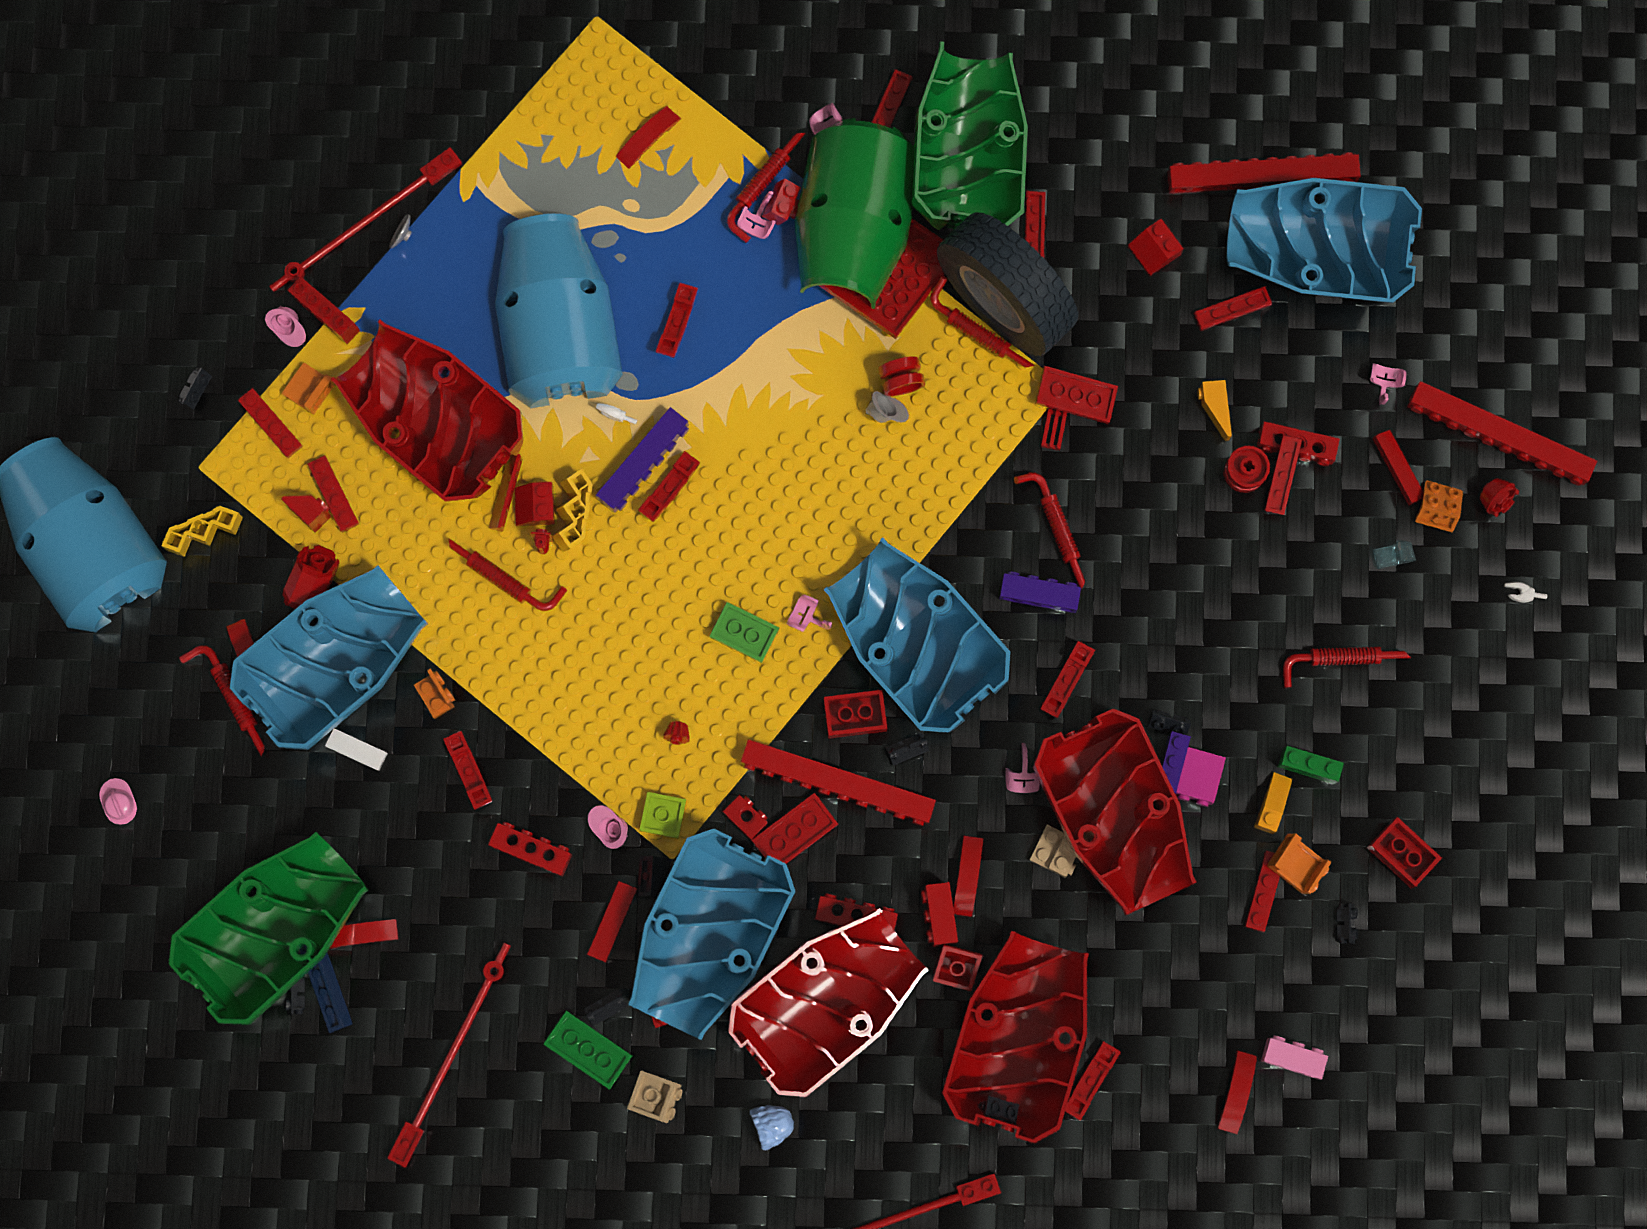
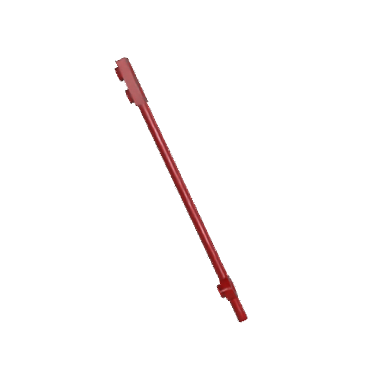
M451 147L423 166L420 169L423 175L302 263H289L285 267V275L269 287L275 292L289 281L295 283L300 277L304 278L305 269L427 181L433 186L462 165V161ZM297 269V272L292 274L291 270Z
M503 943L495 961H490L485 965L483 973L486 979L413 1123L405 1122L387 1159L407 1167L425 1131L419 1127L490 986L493 981L500 980L504 975L502 963L511 947L510 945ZM492 968H497L498 973L496 975L491 974Z
M995 1173L956 1186L958 1193L853 1229H879L960 1200L962 1205L965 1206L1000 1194L1001 1191Z

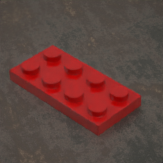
M1044 366L1035 404L1109 424L1118 386Z
M814 793L755 837L752 842L764 858L769 855L787 864L835 828L838 823Z

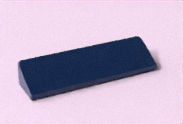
M326 953L324 958L308 974L328 1031L332 1033L352 1025V1020L329 955Z

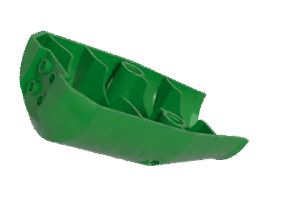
M941 41L939 43L938 54L916 113L912 206L938 230L943 227L955 229L965 218L975 212L990 215L1007 226L1024 213L1028 125L1013 65V53L990 60H969L948 54L944 50V42Z
M850 118L821 130L811 140L794 221L801 281L800 293H804L807 288L812 286H839L860 293L870 301L871 308L875 309L877 299L907 246L914 210L912 206L914 146L895 127L891 129L880 124L855 121L856 118Z
M315 832L311 837L244 870L175 932L171 940L169 965L181 979L204 992L202 996L210 1004L207 1010L218 1023L250 1025L324 958L357 903L368 891V888L345 860Z

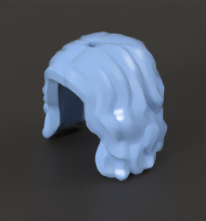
M766 1105L749 1111L756 1126L762 1150H768L779 1145L793 1131L794 1121L791 1113L783 1106Z

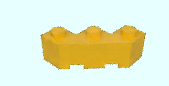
M582 468L560 482L571 498L556 509L566 524L564 528L552 535L562 552L578 544L585 538L586 534L585 526L588 519L589 499L593 484Z
M216 507L210 512L202 513L182 524L170 527L161 546L167 551L185 557L192 539L210 546L217 528L236 535L243 517L238 512L228 508Z

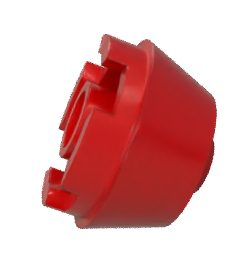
M1496 478L1483 488L1480 501L1488 514L1498 517L1499 512L1506 513L1514 504L1512 499L1515 494H1519V490L1515 487L1514 483Z

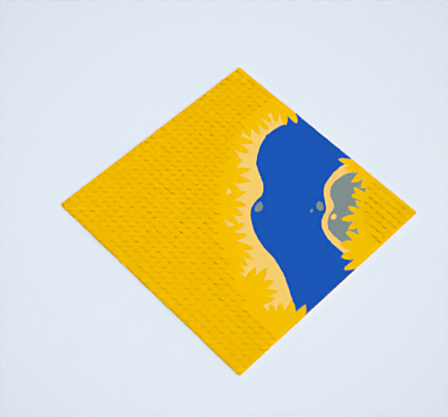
M595 17L409 227L408 230L412 231L407 241L402 240L396 247L390 249L340 305L338 309L357 325L360 332L346 344L329 328L323 325L260 396L303 447L288 459L252 416L246 412L200 464L199 469L298 552L303 547L309 546V549H314V546L317 545L334 551L336 554L335 559H338L340 562L333 579L338 585L379 566L428 623L412 643L413 647L614 813L624 819L626 823L670 859H675L686 839L696 834L748 771L743 768V764H740L748 739L769 746L851 647L852 644L829 595L824 589L838 582L858 566L876 548L881 538H884L887 543L920 563L1036 424L1048 407L1035 404L1043 371L1042 367L1013 345L1010 349L1034 364V366L1024 368L1006 355L1003 359L1000 358L998 353L994 354L995 351L991 352V350H988L989 347L985 348V345L982 346V343L979 344L975 341L976 339L973 340L972 337L967 336L966 332L962 333L963 330L959 331V329L953 327V324H948V317L932 306L930 295L899 336L894 339L820 286L809 287L804 293H800L801 281L795 219L789 217L784 223L780 225L775 224L771 233L765 239H760L746 233L751 237L747 243L734 234L727 224L729 212L738 203L736 197L743 191V188L748 185V182H750L772 154L599 17ZM668 106L681 120L670 131H666L628 169L616 158V155L648 120ZM785 165L771 183L766 186L767 188L759 195L748 211L755 215L764 197L769 191H773L777 182L785 178L802 188L803 178ZM800 189V191H799V193H798V196H797V198H796V199H798V200H799V197H800L801 189ZM742 209V210L740 211V213L736 216V219H735L736 225H737V223H738L739 217H740V215H741L743 209ZM763 210V212H762V214H761L760 217H761L762 219H764V220H767L766 218L762 217V215H763V213H764V210ZM567 214L578 219L579 228L609 287L623 375L607 396L588 399L586 392H583L580 396H571L570 394L564 395L561 399H552L551 397L549 398V406L529 408L509 394L495 309L504 241L503 229L514 221L530 216ZM746 218L748 221L753 223L751 227L752 229L754 228L755 224L760 227H764ZM679 283L698 288L682 341L675 357L672 358L656 353V349L669 318ZM941 290L938 298L942 305L951 311L955 308L959 309L964 313L963 315L966 314L967 317L972 318L973 322H979L980 325H983V328L986 327V330L989 329V332L992 331L996 334L995 336L1001 337L989 325L946 291ZM379 319L387 325L448 350L521 411L523 444L518 454L521 455L523 460L515 487L534 482H552L554 486L555 525L516 526L514 490L504 530L500 532L489 529L506 464L499 469L494 479L489 480L488 483L492 487L475 499L446 502L373 441L336 384L314 415L285 397L282 392L303 363H306L324 376L327 374L331 378L340 376L348 371L365 354L374 341L379 329ZM910 356L918 357L921 364V369L918 372L924 375L925 386L908 394L890 396L899 400L906 407L909 413L908 420L902 423L893 420L879 423L872 416L866 414L865 410L872 401V394L877 391L884 394L883 383L885 380L880 379L878 368L895 359ZM601 403L617 407L625 411L626 416L638 421L636 424L626 420L623 422L614 421L604 416L596 408V405ZM670 407L688 421V432L684 437H679L676 440L677 444L671 452L667 451L665 453L663 462L658 467L654 466L651 470V476L638 485L640 488L637 493L627 498L625 507L621 511L617 510L614 513L596 498V494ZM686 451L697 459L700 464L671 504L652 522L638 512V509L649 495L653 494L672 470L676 461ZM324 455L327 457L359 522V525L343 533L340 531L331 510L328 512L332 517L315 533L281 500L283 496L312 495L315 499L319 497L327 504L308 466V463ZM582 468L593 484L589 499L590 507L585 526V538L562 552L554 540V542H549V551L546 554H540L535 546L531 532H536V529H545L551 535H554L566 526L556 509L571 498L560 482ZM448 538L471 554L477 551L481 556L483 555L484 558H487V560L493 562L500 569L506 571L509 576L511 575L512 578L514 577L524 584L525 587L530 588V595L540 602H549L561 586L566 588L567 592L558 602L557 606L549 611H540L526 601L521 604L517 599L508 595L507 592L505 593L504 590L502 591L501 588H498L489 582L488 579H485V577L476 573L472 568L466 566L467 560L449 547ZM801 595H807L819 601L813 613V618L822 622L823 620L831 621L832 627L829 630L811 622L807 625L804 632L787 625V621ZM727 602L779 627V631L762 663L709 637ZM809 606L807 607V609H806L804 615L801 614V613H798L799 615L803 616L802 619H801V621H800V623H799L800 625L802 624V622H803V620H804V618H805V616H806V614H807V612H808V610H809V608H810ZM672 721L686 723L688 725L690 742L674 745L663 739V734L669 723ZM647 792L686 799L679 839L639 831Z

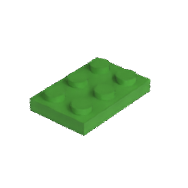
M727 602L709 637L762 663L779 631V627Z

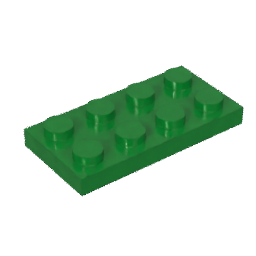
M568 1011L564 1013L544 1043L549 1049L609 1090L632 1058L631 1054Z

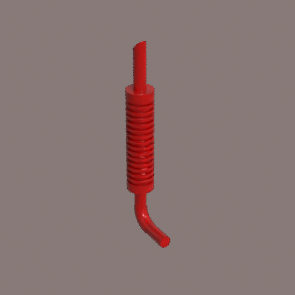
M805 133L795 134L783 149L777 148L774 154L769 157L767 162L764 163L762 168L759 169L750 182H748V185L736 197L738 203L729 212L727 224L728 228L745 243L751 237L736 225V216L745 206L748 209L752 206L759 195L767 188L766 186L771 183L776 175H778V172L790 160L788 154Z
M945 276L940 277L931 292L930 302L937 311L948 317V324H953V327H956L959 331L963 330L962 333L966 332L967 336L969 335L973 340L976 339L975 341L979 344L982 343V346L985 345V348L989 347L988 350H991V352L995 351L994 354L998 353V356L1002 359L1006 355L1024 368L1034 366V364L1011 350L1012 344L1008 341L1005 342V339L1002 340L998 335L995 336V333L989 332V329L986 330V327L983 328V325H980L979 322H973L972 318L970 319L966 314L963 315L964 313L959 309L955 308L951 311L942 305L938 297L948 279Z
M1030 472L1014 477L1016 484L1035 481L1040 486L1044 496L1040 502L1044 506V512L1047 513V520H1050L1049 524H1051V530L1054 531V537L1057 538V545H1060L1058 548L1061 549V555L1064 556V563L1070 562L1077 583L1082 589L1085 579L1077 562V559L1081 556L1079 551H1077L1078 548H1075L1076 544H1074V538L1071 537V531L1068 530V523H1065L1067 521L1064 519L1065 516L1061 505H1059L1057 495H1051L1046 480L1038 473Z
M448 538L449 547L467 560L466 566L472 568V570L488 579L489 582L498 588H501L502 591L504 590L505 593L507 592L508 595L517 599L521 604L526 601L540 611H549L557 606L558 602L567 592V589L561 586L549 602H540L530 595V588L525 587L524 584L514 577L512 578L511 575L509 576L506 571H503L493 562L484 558L483 555L481 556L477 551L471 554Z
M205 645L197 646L180 656L181 662L185 663L199 654L207 655L214 667L210 672L214 680H216L218 687H220L219 689L222 690L221 693L225 697L227 704H229L228 706L231 707L230 710L234 714L236 721H238L237 723L240 724L239 727L242 731H248L259 754L262 756L264 744L254 727L258 722L252 711L230 689L232 674L228 670L227 664H221L213 649Z
M1380 646L1354 647V649L1353 647L1323 648V650L1322 648H1319V650L1318 648H1312L1311 653L1292 654L1285 660L1283 665L1284 687H1292L1291 668L1295 662L1311 661L1312 666H1329L1334 664L1361 665L1365 663L1381 664L1382 659L1411 657L1405 651H1381Z

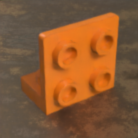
M303 363L282 394L314 415L335 386V383L330 380L331 377L327 374L324 376L306 363Z
M1426 480L1422 505L1416 515L1415 522L1453 533L1461 514L1463 491Z
M428 669L429 676L414 684L433 718L436 719L455 707L452 703L455 699L447 687L443 688L442 685L445 682L437 671L433 672L431 669Z

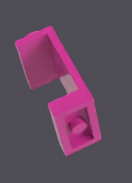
M1188 747L1176 792L1177 798L1183 801L1192 799L1197 801L1196 804L1208 807V804L1212 805L1215 801L1226 758Z

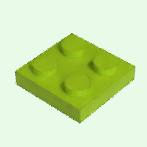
M647 792L639 831L679 839L686 799Z

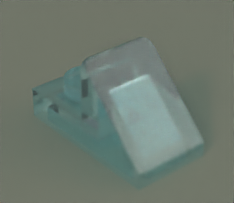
M1397 542L1392 546L1373 550L1378 569L1416 561L1411 542Z

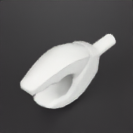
M601 403L596 405V408L604 416L614 421L623 422L626 420L633 424H636L638 421L626 416V412L617 407Z
M1508 582L1504 584V587L1519 590V595H1508L1513 601L1525 603L1533 601L1534 597L1547 599V594L1535 593V589L1525 583Z

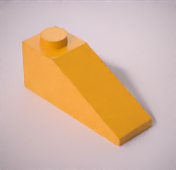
M1226 380L1202 382L1200 388L1197 389L1198 399H1201L1203 408L1223 439L1229 441L1232 433Z
M1273 772L1254 825L1255 828L1270 834L1277 832L1291 787V778Z

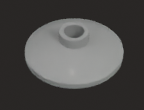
M409 214L403 218L398 226L389 248L392 249L402 240L407 241L412 233V231L408 230L410 226Z

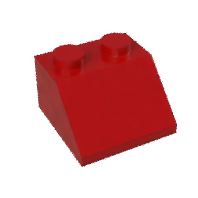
M1162 219L1146 228L1128 245L1149 276L1179 257L1184 249Z
M534 482L515 487L516 526L555 525L554 486L552 482Z
M312 495L283 496L281 498L286 506L315 533L332 517L328 512L330 508L319 497L315 499Z
M943 944L933 970V981L972 991L982 954Z

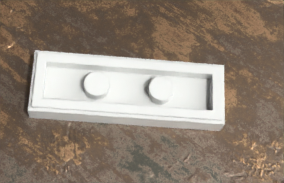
M333 729L325 745L377 771H380L388 754L336 729Z

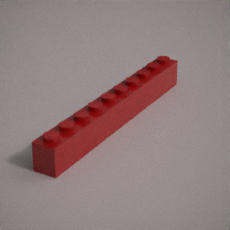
M1350 152L1339 156L1325 154L1322 157L1306 155L1304 158H1296V156H1288L1285 159L1270 157L1266 160L1252 158L1241 162L1235 159L1225 163H1221V161H1212L1209 164L1193 162L1191 165L1175 163L1168 170L1169 194L1254 189L1310 178L1357 182L1361 177L1359 154L1353 155Z
M1421 381L1416 385L1407 405L1415 413H1424L1433 421H1441L1446 423V426L1451 429L1464 431L1465 435L1472 438L1477 437L1486 445H1495L1504 453H1512L1517 455V458L1522 461L1535 463L1537 468L1548 469L1557 477H1566L1575 485H1585L1589 482L1597 463L1595 459Z
M749 739L740 764L744 765L743 768L754 771L756 768L762 770V774L769 777L774 775L781 776V780L784 782L792 783V781L800 783V787L811 789V787L818 788V792L829 796L830 793L838 795V799L847 802L849 799L856 801V805L865 808L870 805L875 807V811L886 814V811L894 813L893 817L905 820V817L913 819L912 823L923 826L924 823H929L936 802L934 799Z

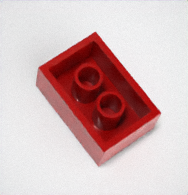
M882 690L824 697L828 739L887 732Z
M1398 817L1392 819L1367 846L1380 861L1410 888L1416 887L1442 859Z
M950 882L926 885L921 892L922 904L926 903L927 910L924 912L925 923H929L930 928L927 931L928 943H932V947L943 946V944H956L958 937Z

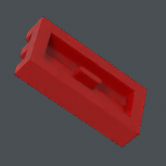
M1048 409L1041 447L1060 451L1067 417L1066 412ZM1051 415H1055L1050 443L1047 444L1046 440ZM1060 416L1062 417V421L1058 436L1057 445H1053L1058 418Z

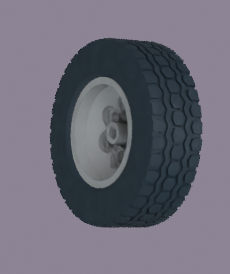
M981 212L972 213L939 244L937 258L944 274L954 289L982 321L1014 347L1030 355L1042 356L1076 324L1078 310L1061 278L1024 238L1020 237L1018 233L998 219Z

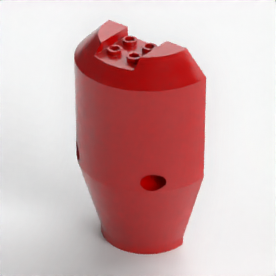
M379 319L377 335L365 354L348 371L340 376L332 377L330 380L337 385L373 441L441 499L448 502L475 499L492 487L488 483L489 480L494 479L499 469L508 462L510 455L517 456L522 447L523 426L521 411L450 351L387 325Z
M1111 709L1094 717L1088 722V725L1078 730L1077 734L1075 731H1072L1063 736L1062 732L1043 739L1033 765L1034 771L1073 853L1118 903L1125 915L1197 883L1192 872L1180 803L1140 719L1116 709Z
M878 908L869 915L804 942L731 1002L728 1033L741 1048L745 1046L752 1056L754 1054L757 1055L754 1059L762 1067L760 1073L777 1094L807 1097L883 1033L919 979L928 969L904 944L883 916L882 910ZM862 1019L860 1025L855 1026L856 1022Z
M1011 931L1008 941L969 1001L943 1089V1095L956 1119L979 1126L982 1119L984 1124L994 1127L996 1123L1001 1124V1129L1013 1133L1017 1129L1016 1138L1036 1143L1060 1129L1087 1036L1088 953L1058 948ZM991 1010L993 1013L992 1019L985 1021L982 1017L983 1012ZM1065 1033L1071 1036L1068 1044L1060 1042L1061 1036ZM987 1096H992L1019 1104L1016 1125L984 1116V1113L978 1109L979 1102L987 1100Z

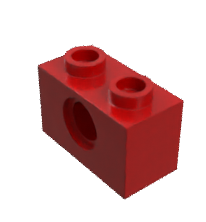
M739 795L723 811V814L752 841L768 825L766 821L768 817L761 810L756 811L752 807L753 802L748 797L742 798ZM744 812H750L753 815L749 822L741 819V815Z

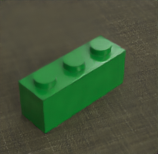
M1286 746L1282 750L1278 767L1336 784L1339 782L1344 763Z

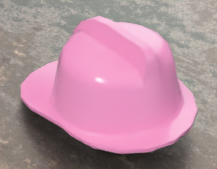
M279 306L277 309H272L266 314L265 321L267 326L286 345L298 347L305 342V330L298 322V316L294 310Z
M117 778L105 782L100 789L99 796L108 819L120 825L133 820L136 815L137 806L129 785L122 779Z
M603 805L591 809L588 814V823L595 835L608 848L615 849L622 846L628 832L625 820Z

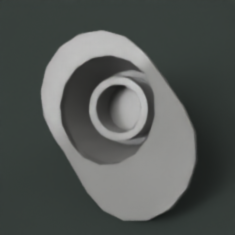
M878 391L872 394V401L865 410L866 414L872 416L879 423H885L890 420L902 423L906 422L909 418L908 410L899 400L885 396Z

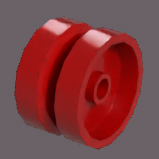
M910 356L895 359L878 368L880 379L885 380L883 383L885 396H900L917 391L925 386L924 375L918 372L921 369L918 357Z
M1254 446L1237 448L1230 455L1224 466L1226 483L1232 489L1244 493H1249L1259 488L1270 472V463L1267 455L1261 449Z

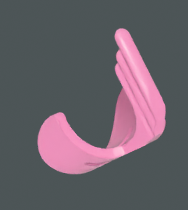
M830 103L811 116L810 127L815 135L821 130L840 122L843 118L834 104ZM833 115L831 119L824 122L825 119Z
M769 191L764 197L755 215L748 211V207H744L737 223L741 230L760 239H765L769 236L776 221H767L760 216L773 195L772 191ZM746 218L764 227H760L755 224L754 228L752 229L751 227L753 223L748 221Z
M1373 363L1370 381L1381 387L1379 404L1385 405L1389 400L1386 388H1400L1405 385V370L1388 368ZM1385 373H1387V378H1386V379L1396 380V381H1387V380L1379 379V378H1377L1376 376L1381 377V378H1385Z
M801 595L787 621V625L804 632L810 622L828 630L832 627V622L826 620L822 622L813 618V613L819 601L810 596ZM809 606L810 608H809V610H808V612H807V614H806V616H805V618H804L802 624L800 625L799 623H800V621H801V619H802L803 616L799 615L798 613H801V614L804 615V613H805L807 607Z
M1021 743L1022 772L1016 773L1006 768V788L1009 791L1018 793L1037 792L1040 789L1041 783L1035 772H1027L1028 751L1026 744ZM1014 779H1019V780H1032V779H1035V780H1033V781H1025V786H1023V781H1016V780H1014Z

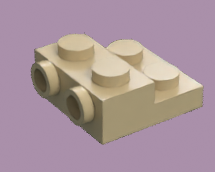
M1046 825L1030 861L1064 878L1067 877V874L1072 875L1076 864L1073 863L1076 856L1065 834Z
M640 1071L627 1109L668 1123L669 1120L674 1118L675 1109L673 1107L675 1102L682 1096L681 1085Z

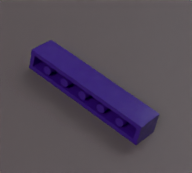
M670 407L598 491L596 498L614 513L617 510L621 511L627 504V498L630 495L634 496L640 487L638 485L651 476V470L654 466L658 467L663 462L665 453L667 451L671 452L675 448L676 440L686 435L689 430L688 421Z

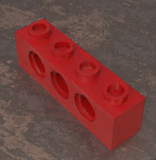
M302 277L288 289V292L298 303L346 344L360 332V329L349 317Z
M1265 421L1261 425L1257 448H1260L1265 453H1278L1280 445L1275 442L1274 438L1280 437L1282 439V435L1302 439V448L1298 455L1301 461L1310 462L1312 460L1317 461L1319 465L1329 466V464L1332 465L1336 460L1339 438ZM1312 446H1318L1321 453H1315Z
M504 822L503 825L497 823L488 844L490 847L563 877L572 857V854L568 852L569 848L559 844L558 847L550 845V840L540 837L539 840L532 837L533 833L523 829L521 832L514 830L515 826ZM512 835L518 837V842L514 846L508 844V838ZM529 843H535V852L527 853L526 846ZM549 850L554 851V858L551 861H546L544 854Z
M825 894L824 897L820 896L815 921L843 926L855 921L851 917L852 911L859 910L862 912V917L877 909L874 904L864 902L862 906L855 904L856 900L844 898V901L836 900L837 896ZM836 905L841 906L843 909V914L840 916H835L832 913V908ZM883 907V916L893 930H895L898 913H894L895 909Z

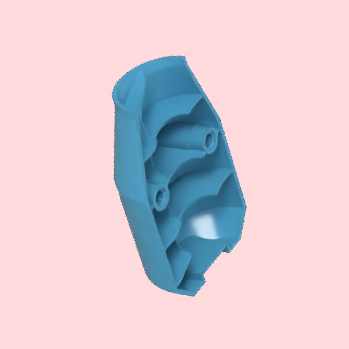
M1310 178L1248 190L1237 189L1229 220L1227 265L1229 267H1237L1300 294L1393 303L1414 286L1416 266L1408 264L1412 262L1413 253L1410 252V245L1414 242V232L1420 228L1422 208L1405 187ZM1314 196L1320 199V204L1315 202ZM1306 274L1312 278V281L1307 279Z
M541 214L522 218L508 224L503 229L504 241L495 309L509 394L529 408L549 406V398L561 399L564 395L570 394L571 396H580L583 392H586L588 399L607 396L623 375L609 287L579 228L578 219L567 214Z
M52 437L34 442L13 454L0 465V498L16 551L68 628L97 632L112 622L108 614L118 612L121 609L120 606L126 602H133L138 594L146 599L161 589L167 561L119 490L64 446L59 438Z
M884 538L880 539L876 548L851 572L835 584L824 589L831 599L858 660L921 731L951 732L965 721L961 715L962 713L967 714L974 708L973 704L977 700L982 701L987 697L989 689L996 694L1009 680L1010 651L947 580L887 543ZM939 596L945 599V603L941 607H937L934 604ZM880 648L884 649V658L877 659L875 656L876 651Z
M376 566L373 570L306 600L233 661L230 689L246 707L254 710L263 718L262 721L269 728L266 733L279 748L309 750L383 688L420 631L428 623L383 570Z
M711 829L686 839L644 925L632 998L628 1004L702 1040L710 1026L754 978L795 893V888L785 863L769 855L765 857L764 861H761V856L753 852L747 854L743 852L744 848L733 843L730 846L729 843L732 837L716 829ZM663 920L671 921L672 929L670 931L662 930L661 922ZM737 955H741L744 958L745 962L741 967L734 964L733 960Z

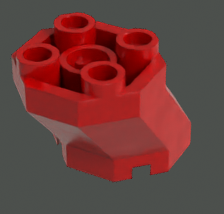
M320 545L314 546V549H309V546L303 547L297 555L295 565L283 590L282 595L285 605L297 609L306 600L329 590L340 563L338 559H335L336 554L334 551Z

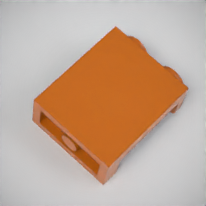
M1296 833L1287 834L1267 866L1300 893L1311 894L1318 888L1320 879L1328 873L1331 861L1324 860L1301 842L1302 838Z

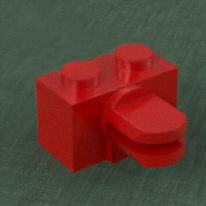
M785 178L777 182L762 217L769 221H776V225L784 223L789 217L795 219L799 200L796 198L801 187Z

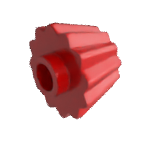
M678 721L669 723L663 734V739L674 745L690 742L688 725L686 723Z

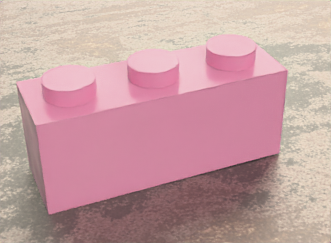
M1274 1035L1273 1038H1267L1261 1061L1315 1079H1322L1328 1056L1323 1055V1050L1313 1047L1312 1050L1304 1049V1044L1294 1041L1292 1044L1285 1042V1038Z

